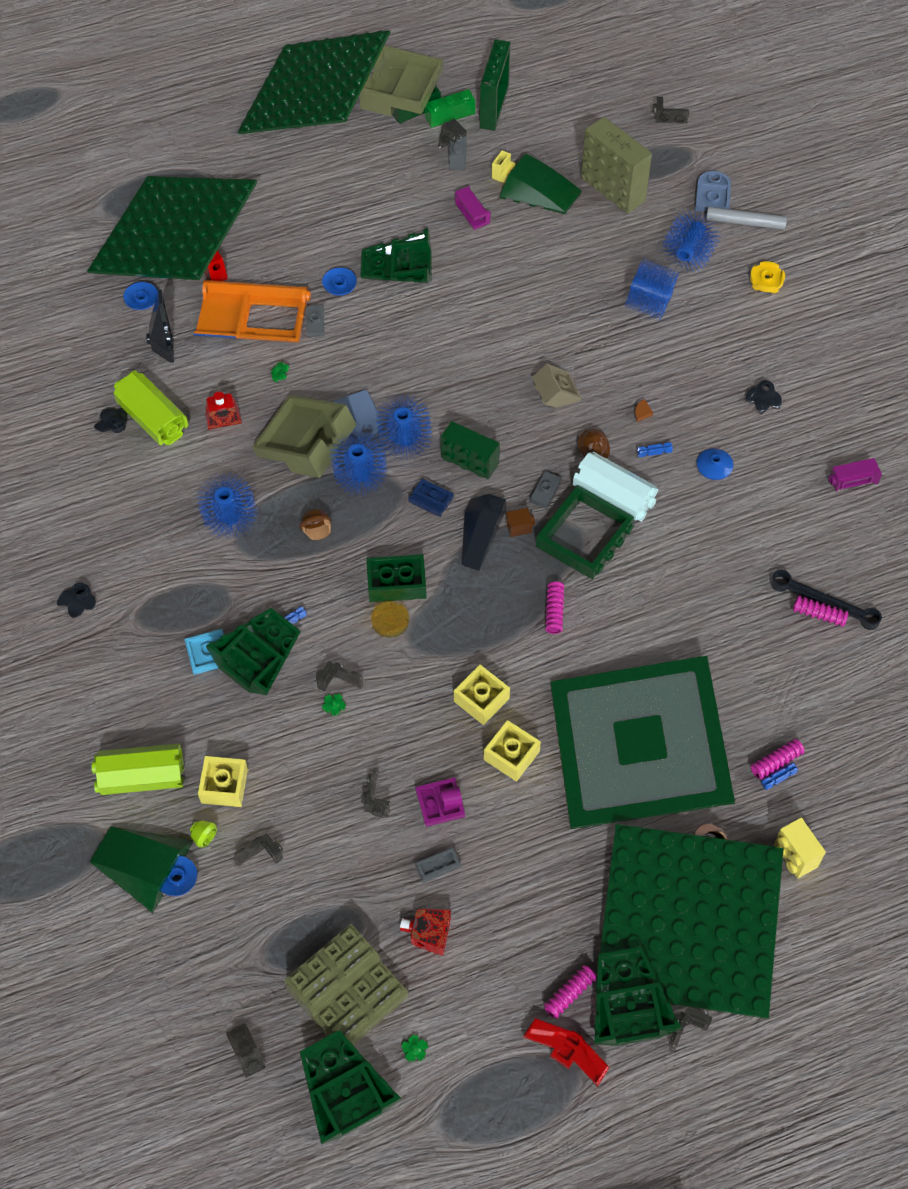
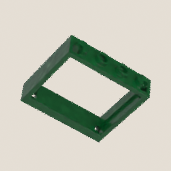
M495 39L480 84L481 129L496 131L509 88L511 42Z
M577 485L536 537V547L593 580L597 574L602 573L605 567L604 564L612 560L616 548H621L626 535L631 534L632 529L635 527L633 525L634 517ZM580 501L622 524L593 563L551 540Z

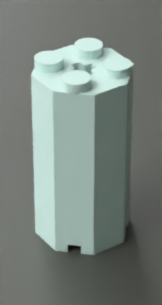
M595 452L588 453L578 467L580 468L579 474L575 473L573 478V486L576 487L578 485L632 515L634 520H639L640 522L644 520L647 514L646 511L649 508L652 509L656 503L654 497L658 492L657 486Z

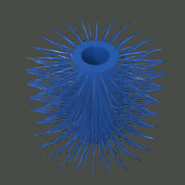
M679 218L676 219L678 221L677 227L675 226L674 230V226H671L670 228L673 227V230L671 229L673 234L670 235L669 232V235H667L668 240L666 241H668V244L662 245L665 248L669 246L668 249L673 247V249L661 251L671 252L674 250L676 252L668 255H677L673 258L678 257V260L688 261V264H690L691 260L693 263L696 261L703 269L698 260L702 261L703 257H706V262L710 261H707L708 251L710 253L713 249L712 239L715 237V234L710 236L707 231H711L708 229L712 228L704 226L706 221L702 224V222L694 221V218H692L691 222L687 218V223L685 221L681 223Z
M648 264L642 265L638 268L639 271L636 272L632 281L630 293L627 296L629 298H626L628 299L627 303L631 302L630 304L633 303V305H630L633 306L632 308L637 307L642 309L641 305L643 304L647 311L653 309L655 310L653 311L654 313L659 312L662 315L665 313L664 310L667 309L666 306L672 297L674 286H676L674 284H676L675 282L678 280L676 278L678 277L673 278L670 274L665 275L662 272L663 270H660L661 268L656 269L653 268L654 266H646Z
M400 402L394 408L389 405L391 410L389 414L387 413L388 417H379L389 420L377 421L378 424L388 423L385 426L384 424L383 426H377L379 429L383 427L389 428L383 431L379 430V433L390 432L387 435L379 434L380 438L390 436V438L381 441L384 443V441L391 440L389 443L395 442L391 447L398 444L401 449L406 448V456L407 446L408 450L411 447L415 449L416 444L419 443L416 440L421 441L417 436L426 437V439L427 437H432L419 435L432 432L430 430L426 432L420 431L421 429L427 428L428 430V428L431 429L432 427L428 426L431 423L428 420L423 423L419 422L422 419H429L427 416L426 418H418L423 414L430 413L416 414L419 412L418 410L412 413L409 405L405 408L402 403L401 407ZM421 424H428L425 427H420Z
M358 431V444L357 442L355 444L354 439L350 447L343 442L342 444L346 445L347 449L341 445L340 450L335 449V451H340L343 454H337L336 452L335 455L332 453L330 457L337 456L335 459H331V462L336 461L333 471L336 469L334 475L336 473L338 475L335 479L337 477L342 479L338 483L349 479L352 482L349 486L353 485V483L357 484L360 490V482H363L364 486H372L369 483L370 481L374 484L376 483L374 480H379L380 482V479L373 477L374 475H377V477L381 476V478L382 476L384 478L387 476L379 474L381 471L384 474L387 472L381 470V463L385 465L387 461L384 462L386 456L383 458L385 451L383 453L382 450H384V447L383 449L382 447L378 449V445L375 444L369 448L366 443L371 438L365 442V439L363 440L360 435L361 443ZM377 450H379V451L381 450V451H382V452H380V453L378 452V454H376V452L374 453V451H377Z
M222 480L223 487L220 488L216 482L217 487L213 486L215 490H210L213 492L212 494L206 492L204 497L202 495L197 497L207 498L205 501H202L203 499L198 501L197 505L200 502L203 503L198 507V509L201 507V518L203 515L205 517L203 522L205 519L209 522L215 518L216 520L213 522L217 521L216 525L220 524V522L222 524L214 532L219 530L220 527H222L221 531H223L226 526L228 528L226 531L227 533L229 532L230 536L231 530L233 531L232 525L234 526L235 524L239 531V527H237L238 521L240 520L242 523L247 524L246 521L249 515L251 516L250 518L254 516L250 514L254 510L250 507L253 506L251 502L254 495L250 498L253 491L251 493L249 490L248 492L247 490L245 491V489H248L247 487L240 491L237 490L239 487H235L234 490V487H231L227 480L224 487Z

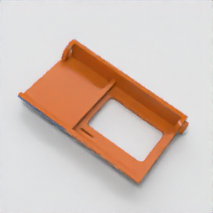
M204 280L202 288L203 302L197 328L194 331L195 336L300 342L307 301H310L311 291H308L307 287ZM269 305L298 308L294 330L247 327L251 306Z

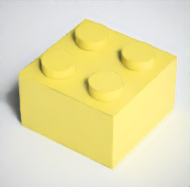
M479 665L454 690V702L482 725L510 699V687L482 665Z
M507 720L484 749V761L517 782L540 752L541 741Z
M205 756L198 790L200 802L202 804L242 807L248 773L246 760Z
M802 817L781 828L774 843V847L784 848L783 858L786 861V866L790 873L795 874L797 879L818 868L826 853Z

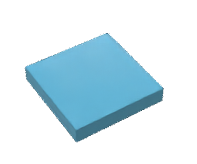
M222 629L185 638L194 675L218 669L206 645L219 640L224 635Z

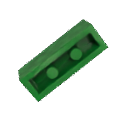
M469 89L429 101L425 106V118L431 128L475 114V98Z

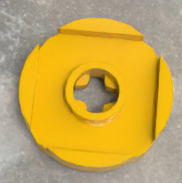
M769 261L760 262V265L754 266L750 274L752 288L762 292L777 293L785 280L784 270L779 269L778 264Z

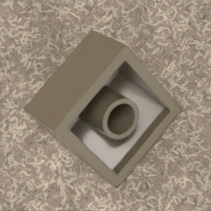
M546 364L532 376L535 382L534 386L539 391L542 402L547 406L558 408L582 399L569 372Z

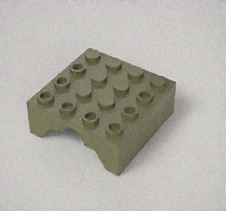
M602 117L585 129L581 178L617 205L619 209L628 214L646 201L652 153L607 118Z

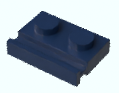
M421 479L413 494L409 496L408 501L441 517L442 513L454 499V494Z

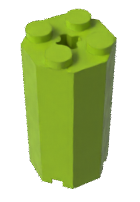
M132 371L114 384L115 391L113 393L116 402L159 445H163L162 443L171 445L184 434L182 429L188 427L187 417L143 373Z
M180 743L98 751L94 755V761H92V773H96L97 778L94 781L95 793H100L101 795L181 788L184 786V776H181L184 771V762Z

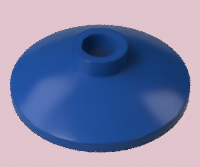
M334 268L323 276L322 284L328 293L341 296L354 290L357 279L355 274L349 269Z
M134 283L125 290L123 295L124 302L131 309L145 310L155 304L158 291L150 283Z
M708 449L698 456L697 468L704 477L712 480H721L731 474L733 460L723 450Z
M180 856L161 888V892L174 897L188 893L197 881L198 874L194 863L190 859ZM176 876H180L181 879L179 881H174Z

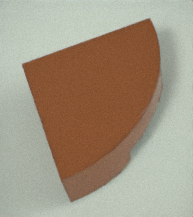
M645 399L636 406V422L653 416V411Z

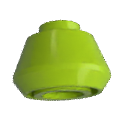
M201 820L200 822L196 821L190 829L191 838L197 847H206L214 839L217 833L215 823Z

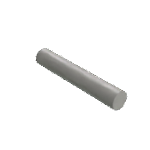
M708 207L706 220L785 230L787 216Z

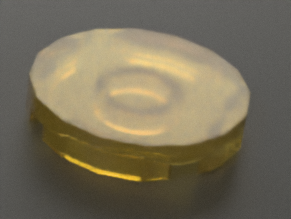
M393 601L377 605L371 615L372 628L382 637L392 638L403 634L409 625L407 609L402 604L399 605Z

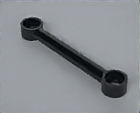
M777 570L772 576L771 586L774 590L778 592L790 590L815 602L818 601L820 604L824 603L825 606L830 605V608L836 607V610L848 611V616L860 620L862 627L867 630L877 629L882 620L879 610L875 608L863 610L792 580L790 573L785 570ZM782 577L788 583L784 585L779 584L775 581V578ZM872 615L877 619V622L870 623L865 619V616Z

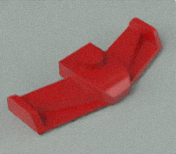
M534 1018L523 1035L524 1039L553 1048L554 1050L550 1057L567 1069H570L573 1062H575L597 1087L609 1069V1066L583 1039V1036L574 1030H568Z

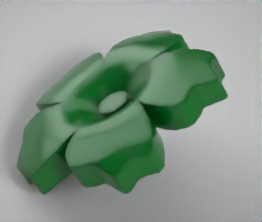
M278 362L276 367L272 368L270 374H272L274 382L277 383L278 380L282 381L287 378L285 374L289 369L287 364Z
M329 694L325 696V704L322 705L323 711L326 713L331 711V716L340 714V710L343 711L346 708L345 702L342 701L343 696L340 694H334L333 698Z
M412 1035L408 1042H403L401 1046L403 1053L406 1054L405 1059L408 1062H414L416 1058L419 1061L424 1060L426 1055L424 1050L428 1049V1043L423 1039L419 1041L418 1035Z

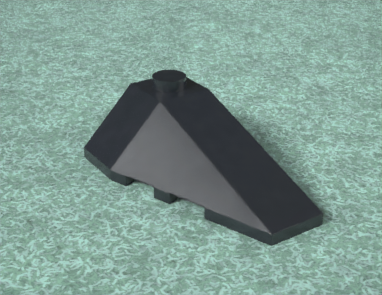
M158 290L146 340L147 344H151L153 352L173 363L171 327L163 292Z
M491 494L471 498L464 513L463 566L480 571L506 512V499Z

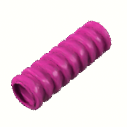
M550 582L547 585L548 600L545 630L550 634H558L563 631L564 584L561 582Z
M797 597L793 608L794 612L799 611V614L805 613V616L811 615L812 618L815 616L818 620L820 618L823 619L824 622L827 620L830 624L833 622L835 623L834 625L840 624V627L845 626L849 614L848 611L843 612L842 609L836 610V607L830 608V605L824 606V603L818 604V601L815 603L811 599L808 601L807 598Z
M794 738L791 742H787L786 745H782L781 748H777L776 751H772L771 754H767L766 757H762L761 760H757L756 763H752L751 771L756 778L761 780L764 776H768L769 773H773L774 770H778L779 767H783L784 764H788L789 761H793L794 758H798L799 755H803L804 747L799 740Z
M582 965V970H577V974H573L572 979H568L567 984H563V988H559L558 993H554L553 998H549V1002L544 1003V1009L551 1017L557 1019L559 1013L562 1014L564 1012L563 1009H567L569 1007L568 1004H572L573 999L576 1000L578 995L583 993L582 990H587V985L591 986L592 981H596V974L590 967Z

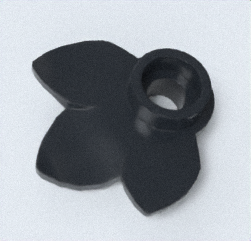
M763 380L759 382L756 388L749 390L746 402H755L756 409L760 414H763L770 406L780 409L782 398L775 391L772 382ZM766 386L769 390L765 391L763 387Z
M123 408L117 411L113 409L102 410L100 413L101 421L95 424L94 428L100 432L111 430L114 433H120L126 428L125 418L128 413Z
M80 582L76 583L71 590L64 591L59 596L57 605L68 606L69 615L71 618H76L84 612V609L93 610L96 601L95 597L90 594L89 586Z

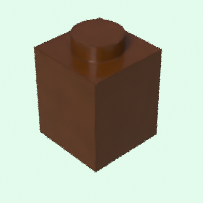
M528 508L506 512V525L510 537L532 533L535 519L534 515L530 514Z

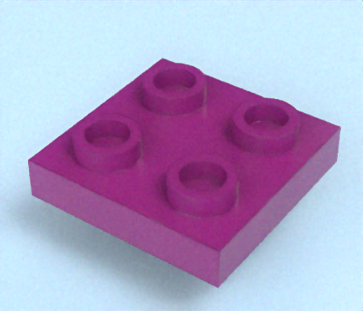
M455 778L415 787L425 827L465 818L462 797Z

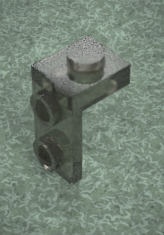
M657 97L656 103H653L652 113H655V123H688V109H664L663 97Z
M455 119L445 122L441 127L438 147L440 149L450 143V140L453 143L466 136L467 131Z
M328 661L323 670L320 669L316 675L317 687L322 691L326 690L334 676L360 689L363 687L361 675L355 671L350 672L339 663Z
M374 767L373 773L368 775L367 785L369 787L367 792H363L361 803L364 804L365 812H369L376 817H389L390 801L373 798L379 777L378 768Z
M266 833L263 836L256 837L247 848L238 850L233 857V861L238 868L265 849L277 864L283 859L281 852L283 848L277 840L273 842Z
M689 1006L686 1013L681 1011L678 1021L682 1029H679L678 1033H672L668 1043L672 1045L670 1052H675L686 1022L707 1031L713 1017L709 1016V1013L705 1010H695Z
M245 1023L226 1032L246 1078L266 1068Z

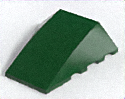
M525 153L508 174L500 194V199L505 200L509 198L513 199V202L516 203L526 202L529 203V206L536 207L538 205L544 207L545 210L566 214L582 191L536 156Z
M424 229L423 233L416 235L415 233L409 234L407 238L398 240V238L393 239L391 243L386 245L381 243L363 249L361 253V278L393 282H431L432 250L429 229Z
M270 608L252 618L245 625L242 624L231 633L221 636L219 640L207 644L206 648L217 667L247 692L267 695L301 631Z
M110 826L90 863L153 914L163 897L161 888L178 858L186 856L193 844V840Z
M641 946L599 954L594 1044L609 1046L626 1045L659 1039L682 1029Z
M340 1030L300 1051L321 1145L349 1134L382 1115L401 1100V1097L376 1072L373 1066L366 1061Z

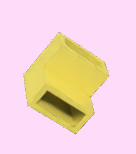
M502 150L492 163V179L502 183L506 182L508 174L516 166V163L511 162L510 153Z

